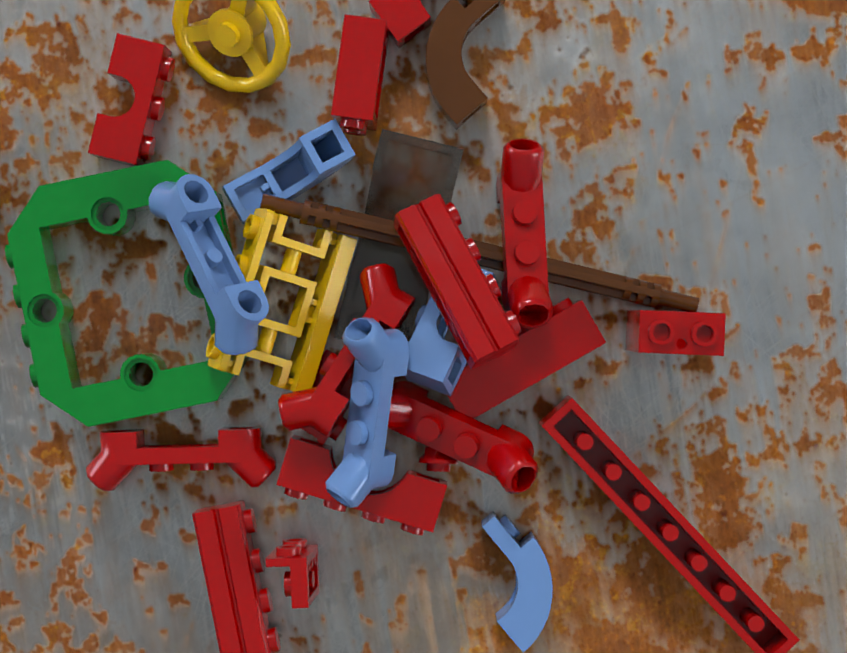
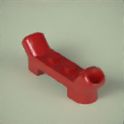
M521 138L510 140L503 146L501 171L496 181L497 203H500L504 270V279L501 281L502 304L505 312L511 310L514 313L520 327L537 328L549 322L554 310L548 287L542 180L545 151L537 141Z
M382 263L364 268L359 276L367 310L363 317L375 319L384 330L392 328L399 330L414 306L416 298L399 288L394 267ZM345 345L338 355L332 352L324 362L319 372L324 377L318 387L281 395L278 400V406L283 426L286 429L292 431L311 426L324 436L329 437L348 410L350 403L349 399L339 394V392L353 372L355 357Z
M399 381L393 384L388 429L394 430L495 477L508 493L519 494L532 486L537 477L538 464L533 459V444L523 433L503 424L497 430L427 398L429 390L411 382Z
M223 427L218 430V443L145 445L144 429L100 431L101 452L87 465L86 473L89 480L99 489L113 491L137 465H149L150 472L173 471L174 464H189L191 471L214 470V463H226L250 487H259L276 469V461L262 448L261 427Z

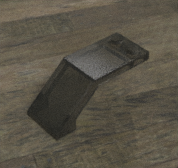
M382 129L372 167V178L364 214L394 221L397 212L414 204H419L420 201L437 193L442 196L445 204L451 202L464 149ZM359 237L334 335L335 339L343 340L342 335L354 318H362L367 311L359 279L363 269L372 265L386 263L395 268L399 288L416 298L414 306L399 329L405 335L407 341H410L416 328L415 319L421 306L426 305L429 290L406 248Z

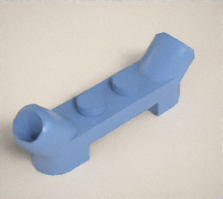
M194 174L181 176L177 182L165 181L157 184L149 196L150 211L156 217L169 222L215 317L214 345L221 352L229 355L246 354L252 351L258 344V324L268 314L269 304L258 280L246 282L220 229L215 215L222 206L213 188L205 179Z
M368 317L353 320L346 327L342 335L343 343L355 357L350 390L343 460L325 482L327 492L338 502L349 508L358 507L372 489L387 486L392 481L396 454L385 449L393 382L394 377L407 375L409 361V345L405 335L398 329L384 330L379 322Z

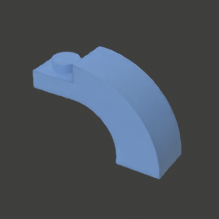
M333 119L299 137L297 142L285 152L224 185L222 190L239 220L244 224L248 216L254 214L256 208H260L263 194L292 200L337 172L351 161L356 154L336 119Z
M491 512L481 521L482 528L508 557L516 573L514 591L509 601L495 613L496 619L524 653L538 638L548 619L553 594L552 576L545 554L533 533L530 532L518 541L516 537L521 533L506 515L499 519L494 512Z

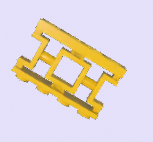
M256 208L254 214H250L245 222L243 237L246 238L242 253L237 254L235 259L246 282L258 280L264 293L269 277L298 286L299 290L288 325L266 318L258 324L262 326L258 344L255 350L253 349L246 354L229 355L221 352L214 345L215 333L212 334L206 348V357L209 358L208 366L239 376L244 358L247 356L275 365L270 381L271 385L293 392L313 387L358 239L343 234H336L326 229H317L313 244L310 246L282 236L288 216L277 214L269 209ZM266 242L286 248L280 270L259 265ZM302 254L321 259L314 282L295 276ZM278 331L297 337L290 360L271 355Z

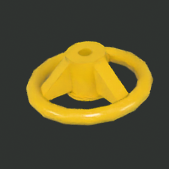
M175 0L172 25L176 44L188 65L208 83L228 92L253 93L272 85L286 69L291 40L287 19L277 0H231V4L227 9H220L213 13L210 18L188 24L187 18L189 7L193 0ZM266 16L272 25L275 40L274 53L270 62H268L264 30L267 24ZM210 40L212 45L224 55L230 57L242 55L253 76L233 77L217 70L200 54L194 42Z

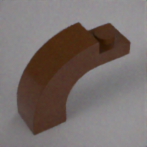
M450 0L440 11L431 28L426 48L427 80L439 110L456 130L487 104L488 99L465 70L462 61L463 45L469 34L504 4L505 0H465L468 4L466 8L458 0Z

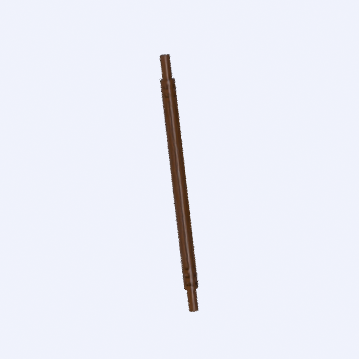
M263 194L260 208L300 219V224L405 248L394 227L393 220L306 199L304 203ZM474 240L481 255V260L478 261L479 266L504 272L502 247ZM547 258L548 283L652 308L662 305L687 312H696L698 309V297L664 290L661 284Z

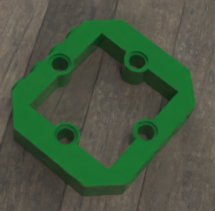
M169 160L40 185L7 233L9 244L5 245V256L11 269L14 268L17 284L13 285V295L17 307L23 310L25 324L21 326V334L25 346L31 349L33 363L29 366L31 382L35 388H39V393L42 397L87 427L223 399L238 376L209 367L208 361L167 369L165 362L159 356L152 353H144L131 356L123 363L120 369V379L86 386L81 385L69 323L74 315V307L71 299L62 292L50 230L89 222L96 231L102 234L121 236L128 233L136 221V212L150 210L149 196L157 184L165 181L177 182L181 176L189 174ZM214 190L222 206L215 215V218L233 253L222 195ZM116 204L120 210L119 221L112 226H108L103 218L104 211L108 206ZM188 265L184 272L185 286L192 295L204 298L212 335L215 333V317L190 265ZM47 300L55 303L57 308L56 316L50 322L46 321L41 314L42 305ZM245 356L242 368L250 357ZM142 362L148 364L153 371V378L148 385L141 384L136 378V368Z

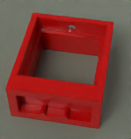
M344 15L331 116L333 119H336L345 134L366 136L367 130L376 131L389 41L387 20Z
M627 310L625 350L637 353L724 356L726 313Z

